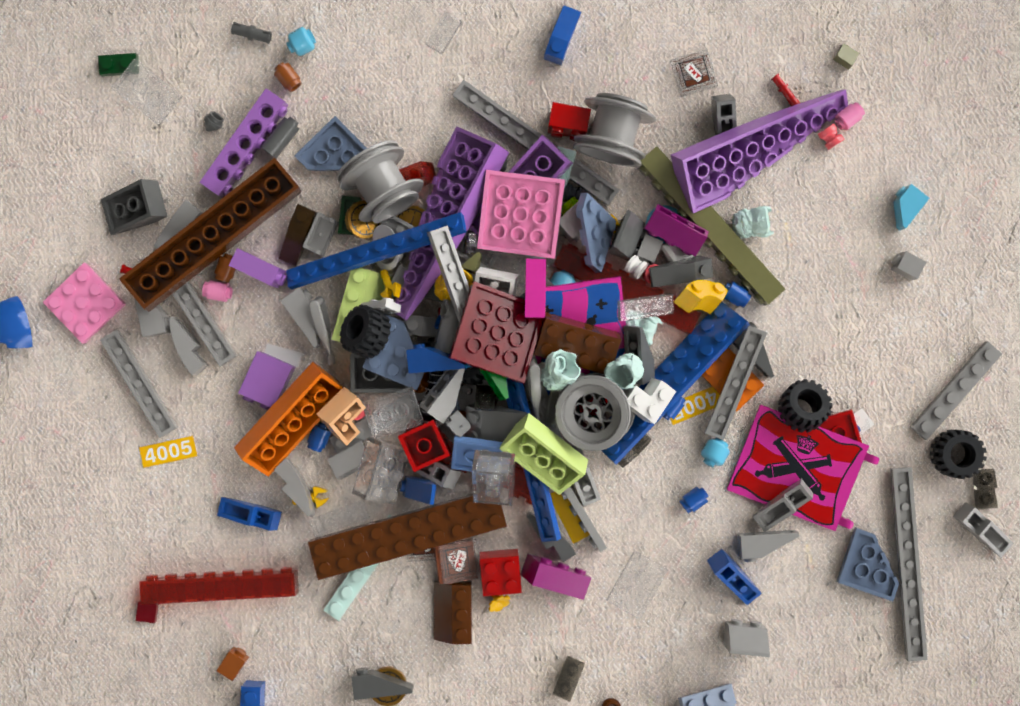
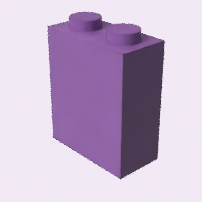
M239 248L236 249L229 266L278 289L287 280L285 270Z
M257 351L238 393L243 395L242 399L251 403L253 401L261 403L260 407L269 410L285 392L296 367L262 351Z

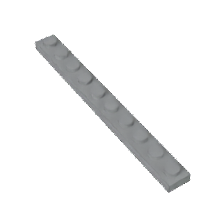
M465 80L461 82L453 94L455 99L527 150L541 136L539 132ZM577 159L574 160L569 179L609 206L619 192V189Z
M890 468L905 657L908 662L928 660L912 468Z

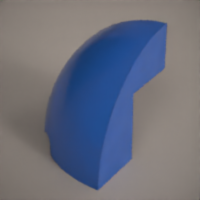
M15 296L0 302V343L6 344L7 348L33 347L31 329L20 298Z

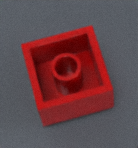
M553 102L547 133L555 138L566 136L570 137V140L575 141L574 136L587 134L591 109Z
M435 419L398 436L414 472L451 455Z
M518 548L480 552L483 596L522 593Z

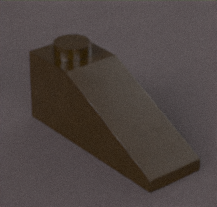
M297 204L279 255L280 260L297 267L304 251L303 244L317 215L316 211Z

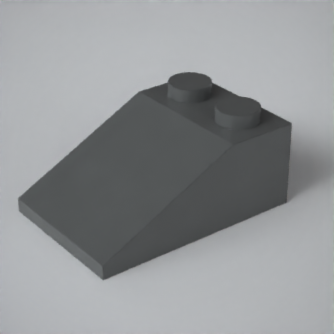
M140 179L101 199L110 235L153 224L168 217L158 180Z
M627 210L620 221V226H618L608 253L629 261L634 255H637L639 250L637 243L639 240H643L646 229H643L645 223L632 211Z
M482 401L466 406V419L469 421L471 428L465 433V437L503 442L516 423L528 413Z

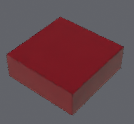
M138 601L135 621L156 623L159 603Z

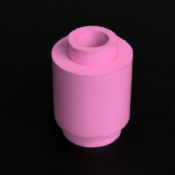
M857 102L849 104L835 115V124L841 130H848L862 119L865 111Z
M210 280L209 282L205 281L203 284L202 295L207 297V299L227 302L232 297L233 288L230 287L229 283Z

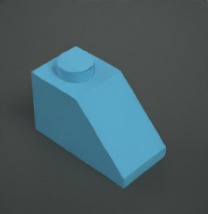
M912 184L906 187L902 186L895 194L897 198L893 201L896 228L899 231L908 227L930 199Z

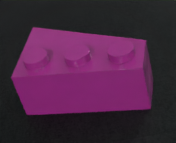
M527 553L520 573L533 586L582 600L585 598L591 581V577L586 574L584 569L578 567L572 569L567 564L555 563L550 559L538 557Z

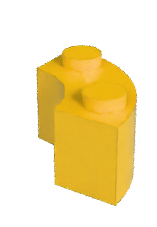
M696 280L685 287L674 300V303L688 313L698 309L711 314L723 301L728 289L721 283Z

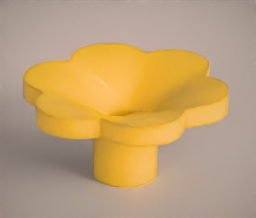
M508 595L491 596L493 601L489 603L490 607L488 609L490 612L501 611L503 607L509 605L510 597Z

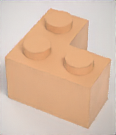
M343 387L316 415L330 432L347 446L360 433L352 421L366 407L356 395Z

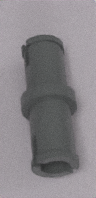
M236 22L232 24L231 34L247 37L250 41L254 39L270 44L272 38L271 31L258 29L254 25L247 26Z

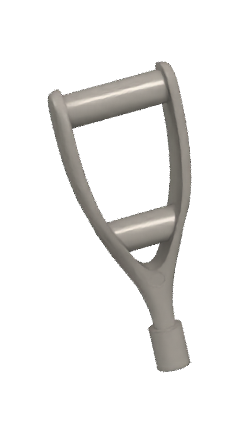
M318 296L309 303V308L316 332L326 349L328 365H334L336 362L331 351V329L325 299Z
M532 356L527 373L528 389L533 405V417L541 422V417L539 416L541 399L540 367L537 365V359Z

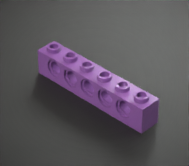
M265 88L199 183L221 198L230 193L233 189L232 185L243 176L244 168L252 163L255 158L254 154L258 149H261L267 135L271 134L276 128L279 118H283L286 115L288 104ZM266 110H272L270 117H264ZM261 125V130L258 133H253V128ZM250 141L249 147L242 149L243 142ZM235 156H238V157H239L238 163L235 164V165H232V164H231L232 158L235 157ZM223 172L228 173L225 180L220 179V175Z

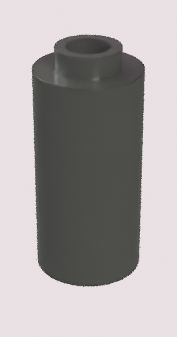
M284 117L261 148L277 159L299 131L297 127L299 123L292 117L288 119Z

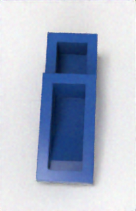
M221 497L217 516L244 525L273 531L278 530L282 511L241 500Z

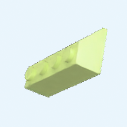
M361 267L350 271L331 340L340 342L341 326L350 310L361 305V303L369 302L371 299L382 300L383 297L380 293L385 290V285L380 273Z
M530 413L516 423L499 448L559 495L586 473L588 459Z

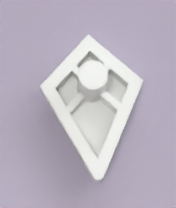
M666 243L661 246L665 257L670 262L694 257L693 255H686L675 245L670 246Z

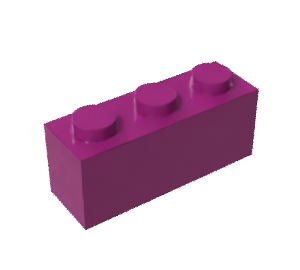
M660 204L656 206L644 228L648 230L647 232L650 235L658 236L664 239L668 245H675L686 255H693L695 257L709 231Z

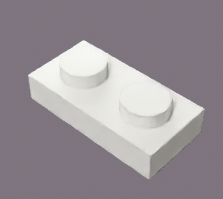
M382 298V300L371 299L369 302L361 303V305H367L385 314L400 313L401 305L395 303L391 298Z

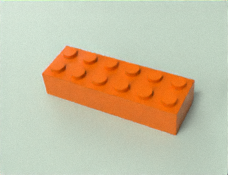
M312 362L234 447L241 460L269 477L274 469L321 420L316 414L343 386L337 379Z

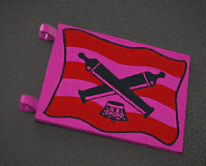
M760 404L727 490L766 505L802 478L813 492V499L799 507L792 515L836 531L838 524L852 529L854 523L847 518L841 517L863 461L865 460L877 465L879 458L867 453L869 445L821 427L807 433L806 431L803 433L798 432V429L794 431L791 429L792 426L784 424L786 422L784 419L781 420V412Z

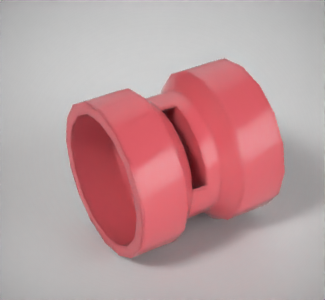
M832 124L818 134L820 139L826 141L825 146L828 150L844 140L842 134H837L835 124Z

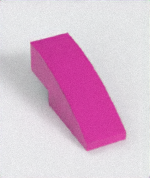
M526 259L525 318H545L546 259Z

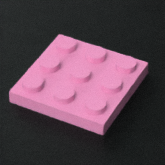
M83 263L43 301L50 311L83 344L126 305L87 263Z

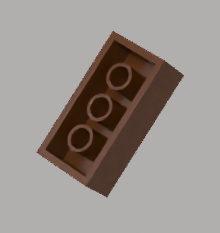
M545 312L534 355L547 358L552 352L562 349L563 351L576 354V364L578 367L604 374L607 364L615 361L622 339L619 332Z

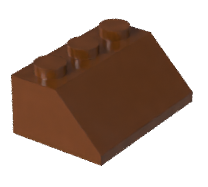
M434 581V640L449 644H472V581H456L439 584L438 581Z

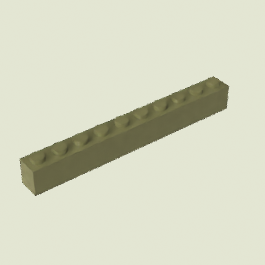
M658 146L651 150L644 159L640 160L642 163L638 169L645 177L648 176L652 180L651 184L657 191L661 190L665 195L664 199L678 209V215L709 231L704 244L716 251L715 255L721 262L725 261L729 266L728 270L734 276L737 275L742 280L740 282L746 290H751L754 294L753 298L757 303L764 306L769 305L786 290L712 206L695 213L691 212L674 173L673 164Z

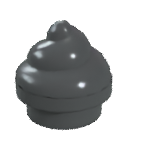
M214 111L206 114L204 117L206 131L220 129L224 121L222 116Z

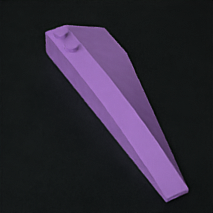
M846 90L836 91L768 114L671 154L674 173L691 212H698L731 196V192L743 187L745 182L751 177L755 178L758 176L762 169L770 167L790 152L794 145L797 143L801 144L809 134L817 132L825 122L833 120L836 114L848 106Z
M456 126L438 161V174L433 178L432 184L434 187L431 195L427 197L426 202L428 206L426 211L422 213L419 226L461 212L464 215L466 231H468L482 205L486 170L500 171L509 152L490 140ZM466 233L452 237L456 249ZM431 244L410 252L409 260L411 261L408 271H404V284L401 287L400 297H396L395 303L401 305L400 313L395 314L405 320L411 316L441 274Z

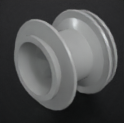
M598 93L596 97L586 98L584 103L596 111L590 135L574 136V140L577 143L573 145V148L586 156L627 167H640L642 163L640 160L645 158V154L634 148L633 145L639 124H650L656 121L655 116L647 111L648 107L632 98L612 93Z
M384 141L363 150L346 162L338 171L337 179L340 182V188L342 190L358 189L367 203L359 214V220L362 222L373 221L374 223H381L392 219L411 207L419 198L418 193L423 188L424 182L421 179L405 181L396 166L404 156V149L399 147L396 141Z
M598 372L588 373L583 377L577 378L572 385L568 384L560 393L555 408L556 423L563 437L577 448L588 451H600L615 445L628 432L635 417V414L630 411V404L623 390L616 383L605 378V374ZM588 394L593 396V402L587 401ZM606 398L608 401L607 405H602L600 399ZM579 405L583 406V412L579 411ZM596 408L598 410L596 412L597 415L592 416L591 412ZM606 411L612 413L611 419L605 417ZM600 422L603 427L597 428L595 423Z

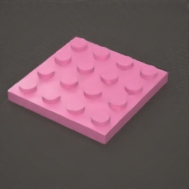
M486 170L477 249L555 259L565 179Z

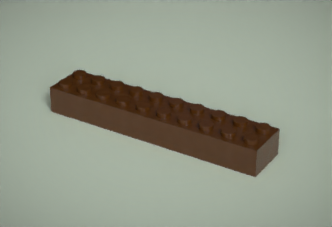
M273 158L125 273L119 280L142 308L150 312L301 193L300 187L276 158Z
M494 487L309 540L308 545L317 578L321 580L507 527L497 488Z

